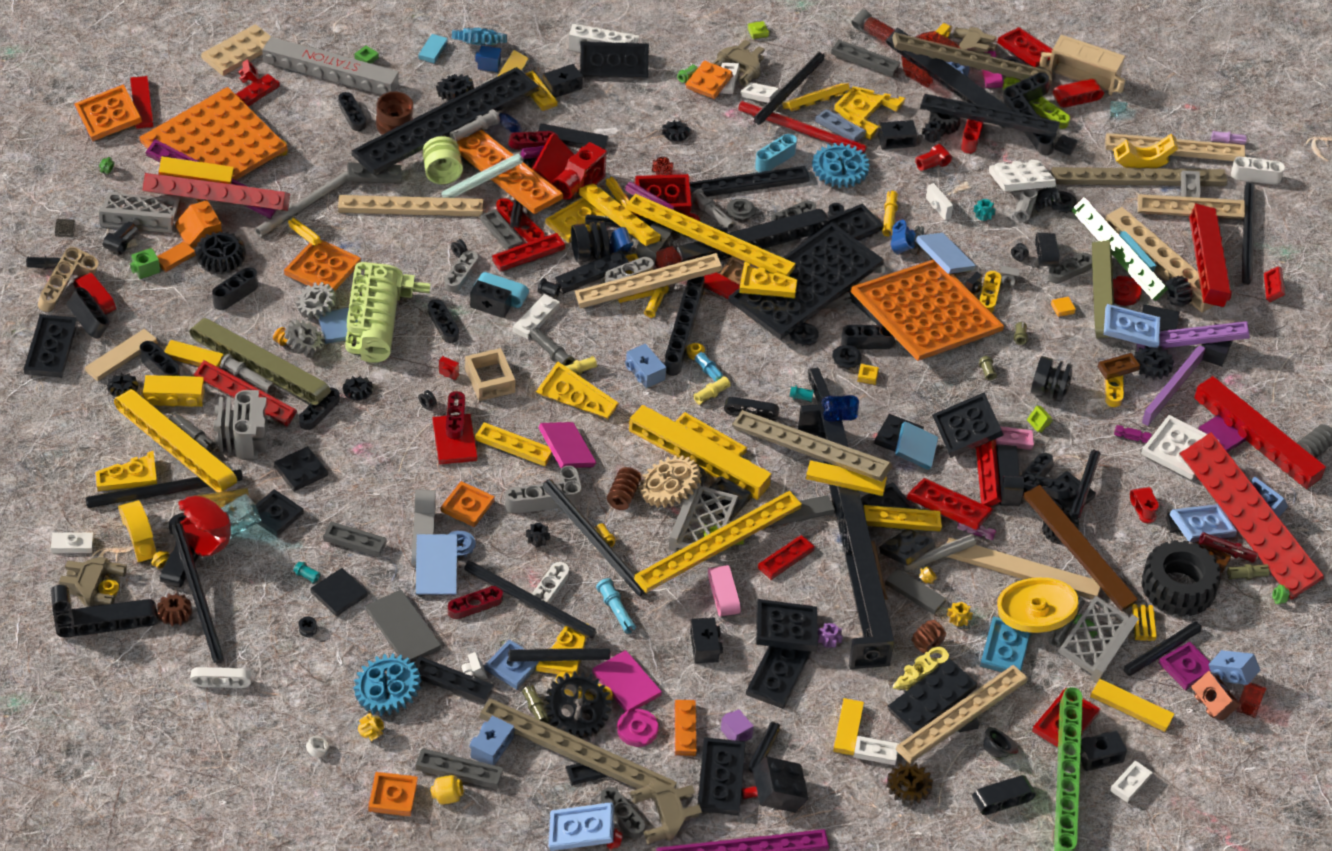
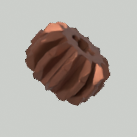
M178 592L175 595L168 593L167 597H161L157 605L159 619L163 621L164 625L170 623L172 627L177 623L181 626L182 621L188 622L189 616L192 614L190 599H187L185 594L179 596Z
M929 620L922 624L920 628H917V631L913 633L911 641L918 651L925 654L932 648L938 647L945 640L947 633L939 622Z

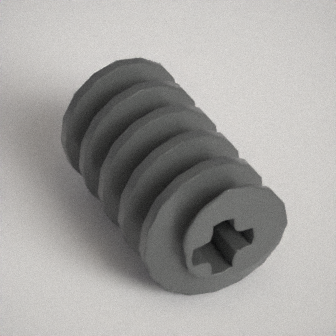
M1320 424L1312 432L1299 440L1297 444L1317 458L1328 447L1332 446V428L1328 425Z

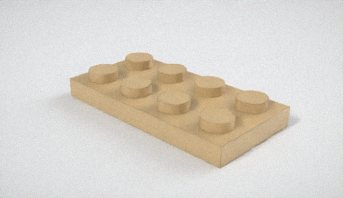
M255 24L201 53V58L224 76L241 67L242 62L245 60L252 61L263 54L262 49L271 36Z

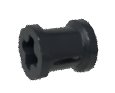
M542 278L537 292L539 294L545 293L556 299L560 293L561 284H554L547 281L546 278Z

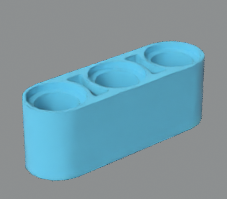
M785 134L760 149L756 153L755 169L758 172L770 171L793 157L796 153L797 138L792 134Z
M487 272L482 273L478 278L479 281L512 291L511 307L520 308L529 295V289L521 283Z

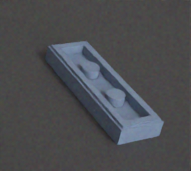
M828 109L815 117V122L844 138L857 142L866 135V130Z

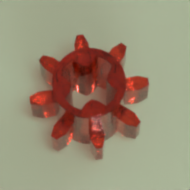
M661 156L657 160H653V173L656 175H672L673 162H670L669 158Z

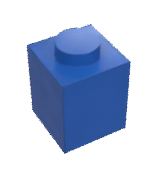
M481 45L480 51L476 52L475 62H478V70L498 72L501 63V48Z

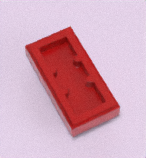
M1277 266L1265 272L1266 300L1270 303L1285 295L1283 271L1280 266Z

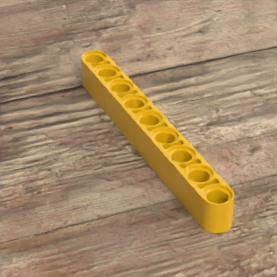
M130 389L114 399V404L120 413L216 492L222 493L237 483V478L231 469L134 390Z

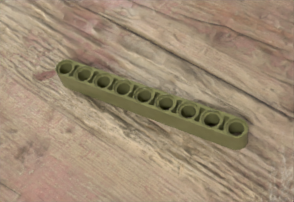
M202 318L189 330L191 337L195 341L215 352L223 353L224 357L227 354L232 355L233 359L238 362H244L250 370L313 405L319 404L331 392L329 386L319 378L207 318Z

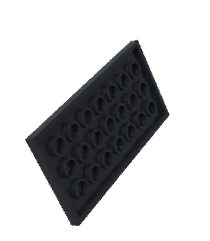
M831 222L782 257L795 263V269L789 275V277L797 279L795 298L740 293L739 288L728 296V301L781 340L851 289L852 286H855L884 264V259Z

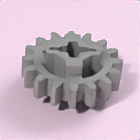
M315 282L313 287L308 285L307 290H301L303 294L298 295L297 298L299 300L296 301L300 314L304 318L308 316L311 320L314 316L316 319H319V315L325 317L326 311L331 312L330 307L336 305L334 301L337 298L335 296L336 293L329 284L325 285L321 282L317 285Z
M298 320L291 321L284 331L286 333L284 338L288 339L286 343L292 345V350H298V354L303 352L305 356L308 353L314 356L315 353L318 354L325 344L323 342L325 338L321 337L322 332L317 331L318 327H313L311 322L306 324L304 320L301 322Z

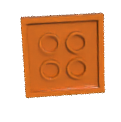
M124 84L74 103L92 142L142 122Z
M324 240L317 246L309 243L284 269V275L313 287L315 282L317 285L323 282L325 285L329 284L335 292L352 274L356 264L361 262V257Z

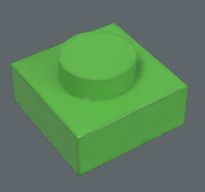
M366 45L354 53V58L371 64L379 58V53Z

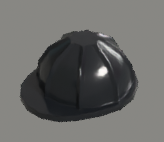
M989 727L986 729L983 746L988 754L993 757L1003 758L1018 753V746L1008 735L997 728Z

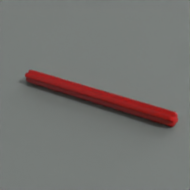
M741 101L738 106L739 111L753 116L762 109L745 101ZM775 112L766 119L772 123L833 145L836 143L837 146H840L843 143L845 147L850 144V148L856 146V151L862 150V154H865L867 146Z

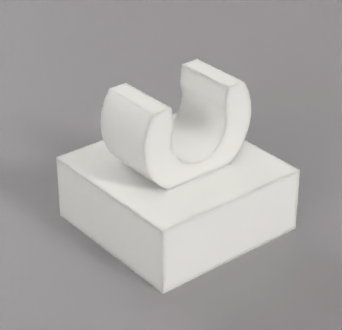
M476 652L468 655L470 663H465L461 666L463 673L473 677L476 675L481 680L487 679L483 663Z

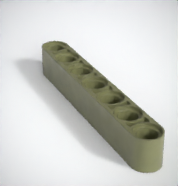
M1110 240L1092 242L1096 339L1110 338V336L1104 335L1105 308L1107 304L1114 305L1112 248Z

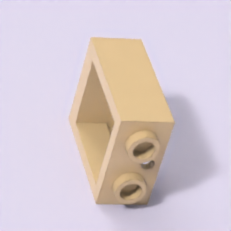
M501 348L465 356V371L479 401L515 393V378ZM494 364L500 365L505 377L481 382L476 371L477 368Z

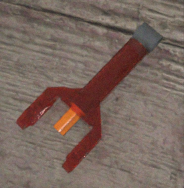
M861 9L851 21L855 29L858 31L864 30L886 43V39L895 30L872 17L865 9ZM936 31L925 32L915 37L961 49L957 43ZM903 56L901 57L905 76L926 88H929L934 83L928 72L914 65Z

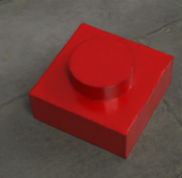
M442 356L439 360V374L456 380L459 376V363Z

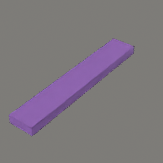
M1248 322L1160 331L1159 346L1170 348L1250 338ZM1137 344V351L1140 347L1144 349L1145 345Z
M1199 345L1146 408L1142 420L1143 424L1149 426L1199 365L1204 355V347Z

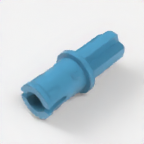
M700 352L696 355L695 361L703 368L705 374H708L715 382L723 377V373L716 367V363L711 361L705 353Z

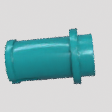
M797 385L795 387L791 386L789 397L793 398L792 400L797 398L811 402L814 390L799 388Z
M299 561L294 567L296 576H302L313 584L320 578L321 573L307 566L305 561Z

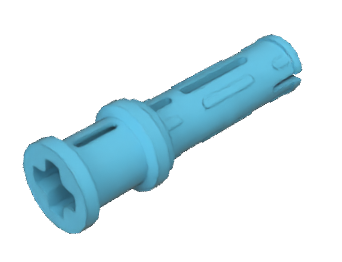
M606 578L601 580L596 585V589L603 595L604 603L611 607L626 634L632 633L630 627L635 630L636 625L620 601L621 595L613 587L612 579Z

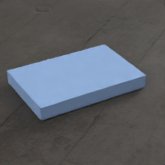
M944 233L920 235L915 240L947 274L973 271L976 266Z
M1107 304L1105 308L1104 335L1157 348L1160 336V317Z
M1217 504L1172 509L1170 516L1189 542L1199 541L1202 532L1218 538L1235 537L1237 534V530Z
M417 534L416 595H456L457 535Z
M613 803L550 811V851L613 843Z

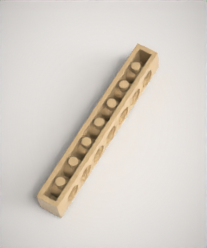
M1121 207L1106 215L1105 220L1119 235L1120 232H1127L1156 265L1154 272L1164 281L1181 275L1184 278H1188L1191 288L1194 289L1192 291L1194 297L1190 303L1201 313L1215 306L1203 303L1198 271L1133 217L1131 213Z

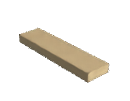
M143 329L87 365L85 371L96 381H99L140 354L139 346L142 342L153 341L157 343V338Z

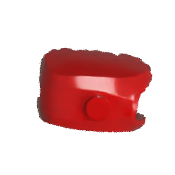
M202 496L186 497L178 502L180 510L184 511V515L187 516L180 523L183 525L188 544L195 549L197 555H202L203 557L212 556L226 548L230 541L231 523L225 511L212 500Z

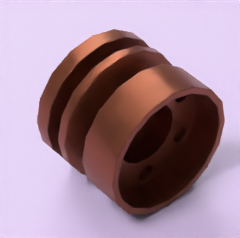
M398 91L387 92L378 98L376 105V127L380 134L383 135L413 119L414 105L412 99L405 93Z

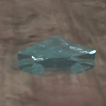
M1111 101L1110 117H1116L1125 112L1128 102Z

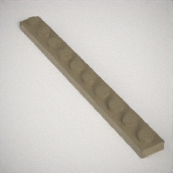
M894 33L892 37L894 47L900 51L905 50L917 55L921 54L933 59L938 58L946 62H954L962 66H970L978 70H986L994 74L998 73L1021 80L1042 72L1049 76V86L1052 83L1048 70L899 33Z
M1052 167L1051 175L1055 178L1056 184L1181 186L1182 170L1200 171V186H1226L1227 184L1225 169Z
M743 410L732 423L733 428L738 431L881 482L893 467L889 461Z
M491 698L480 712L481 719L489 721L492 716L514 726L515 734L636 789L647 787L651 781H658L673 788L677 786V782Z

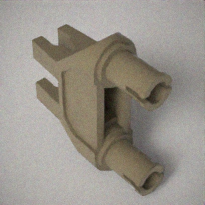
M955 27L956 29H954V38H963L956 48L991 56V54L984 52L997 49V44H992L996 41V36L984 34L977 27L969 29Z
M744 40L738 46L722 49L717 54V59L713 62V64L720 67L722 63H739V72L743 73L739 78V83L741 85L744 84V86H747L753 79L760 77V62L764 59V56L761 54L765 50L758 46L753 52H750L748 47L751 42Z
M96 557L86 562L67 561L65 569L68 571L66 576L60 577L59 585H66L70 590V594L76 595L86 607L114 604L115 596L98 593V587L107 574L125 577L127 564L110 562L105 557Z
M651 781L647 787L630 791L631 798L634 797L632 799L634 804L648 799L654 800L662 823L661 827L644 831V837L648 838L646 840L647 844L663 839L672 841L684 821L700 816L699 814L702 813L700 805L683 809L681 804L682 800L691 798L695 794L693 785L675 789L664 783Z

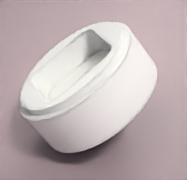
M312 736L306 744L307 751L314 757L324 756L329 748L327 741L320 736Z

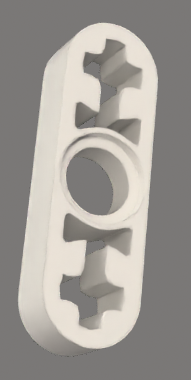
M563 562L554 563L532 594L540 599L544 594V601L550 604L569 577L568 565ZM553 583L555 587L549 589L545 587V584Z
M197 667L191 670L190 683L197 687L246 688L251 684L252 674L249 670L243 668Z

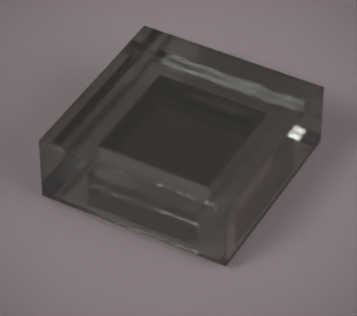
M57 219L55 236L74 237L75 219Z

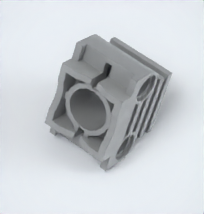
M243 390L238 392L235 396L234 410H232L231 397H227L226 410H224L223 397H219V405H215V414H218V418L214 420V431L218 433L215 436V444H219V452H223L224 439H226L227 452H231L232 439H234L235 455L239 459L258 460V452H266L267 442L265 435L268 431V416L265 413L267 401L266 397H259V390Z

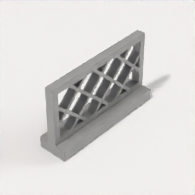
M108 192L103 207L99 209V225L102 227L120 228L124 223L130 221L134 223L138 230L172 233L173 223L180 206V199Z
M698 483V489H692L694 494H688V499H685L669 537V550L677 552L678 548L683 549L690 545L683 542L684 539L692 536L696 542L699 540L696 536L697 534L705 531L709 535L710 532L708 530L711 527L717 525L718 529L727 525L738 496L700 486L701 483ZM702 494L710 495L713 499L704 502ZM724 499L729 500L731 504L722 506L720 501ZM716 503L719 508L710 511L708 506ZM704 508L707 513L698 516L696 510ZM723 513L725 518L717 521L714 515ZM710 517L713 523L705 526L702 520ZM698 522L701 527L692 530L690 525Z
M1095 596L1060 647L1058 653L1091 673L1090 679L1097 683L1139 618L1133 614L1129 618ZM1097 604L1103 608L1104 613H1096L1094 605ZM1106 617L1108 625L1100 626L1098 618ZM1111 617H1117L1122 623L1113 624ZM1085 619H1093L1095 626L1087 627ZM1102 630H1110L1112 637L1104 638ZM1089 631H1097L1099 638L1091 639ZM1076 632H1084L1086 639L1078 640ZM1101 643L1103 651H1095L1093 644ZM1088 644L1090 652H1082L1080 645ZM1075 645L1077 653H1071L1065 649L1066 646ZM1092 656L1094 665L1091 666L1086 663L1084 657Z

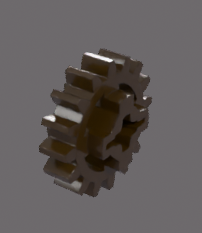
M909 762L906 763V766L899 763L898 768L892 767L891 773H888L886 787L889 788V795L895 794L894 800L896 801L900 798L902 799V804L906 801H909L910 805H913L914 801L921 804L922 798L927 800L928 794H931L933 779H930L931 773H924V766L920 769L917 768L918 763H915L914 766H910Z

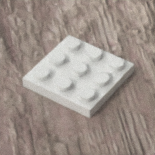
M1030 160L1025 163L1015 161L1012 164L996 163L989 166V173L1004 191L1056 187L1055 178L1038 160Z
M1168 415L1143 447L1141 454L1192 480L1195 475L1179 453L1207 434Z

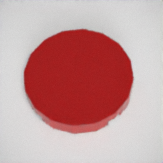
M1116 276L1113 279L1115 304L1130 306L1140 300L1142 287L1137 284L1135 279L1128 276Z

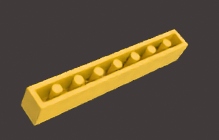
M641 405L629 418V432L674 456L676 455L678 458L682 455L685 459L690 457L691 461L694 460L709 475L715 478L719 476L726 478L751 492L752 498L756 500L770 487L772 473L751 463L749 460L719 446L717 443L687 429L685 426L672 421L651 408Z

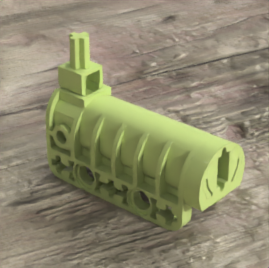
M369 262L356 264L347 317L346 350L352 354H361V360L365 362L377 363L386 360L391 352L397 301H400V296L412 298L413 292L430 293L431 284L414 282L415 275H403L399 268L392 265ZM362 269H365L364 276L361 275ZM353 340H356V346H352Z

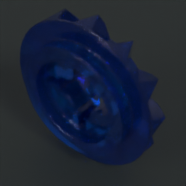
M499 113L500 124L513 133L522 131L520 123L515 118L506 113Z

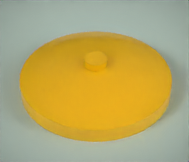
M1043 577L1028 578L1009 585L1001 592L997 601L999 617L1006 625L1019 631L1031 633L1048 632L1067 625L1075 618L1079 608L1077 593L1071 586L1056 579Z

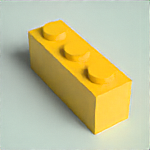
M145 375L143 397L152 406L202 407L205 391L204 378Z

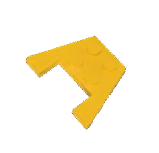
M852 86L835 104L834 110L844 119L866 130L865 137L870 140L878 132L879 126L867 121L871 114L880 105H884L897 112L905 103V98L900 96L899 99L890 97L891 94L887 93L879 95L875 94L873 90Z

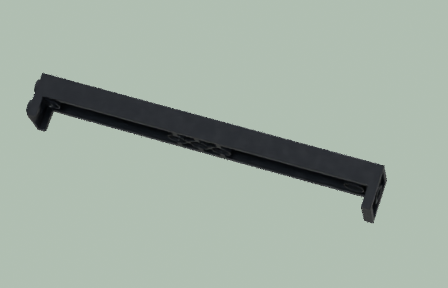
M838 403L800 406L798 430L849 447ZM823 461V463H825V464L834 465V464H831V463H828V462ZM828 484L863 634L861 638L852 639L849 667L850 669L887 667L891 664L895 641L860 493L858 490Z

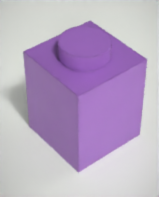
M738 709L734 712H728L722 717L721 731L728 740L748 741L752 739L753 725L741 710Z

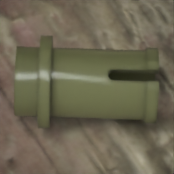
M1018 322L1015 325L1016 330L1013 339L1016 344L1024 345L1028 341L1027 324L1023 323L1022 327V322Z
M989 356L980 358L979 367L983 369L985 379H988V381L994 380L997 374L993 367V359Z

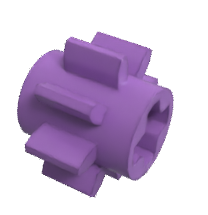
M824 623V628L818 629V643L822 642L825 648H836V643L842 642V628L838 629L835 623Z

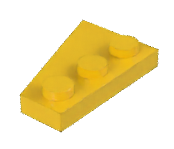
M744 262L740 293L795 298L797 279L779 273L771 274L766 272L764 268L759 267L757 269L751 267L750 263Z
M565 626L556 638L555 644L549 649L584 648L587 637ZM539 661L536 665V671L559 674L561 672L572 674L573 671L578 673L581 661Z

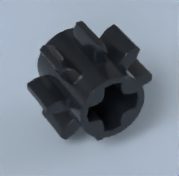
M936 121L925 123V127L922 128V135H925V140L930 143L940 141L944 134L941 124Z
M540 522L530 524V530H526L528 544L531 543L535 547L546 546V540H550L548 526H544Z

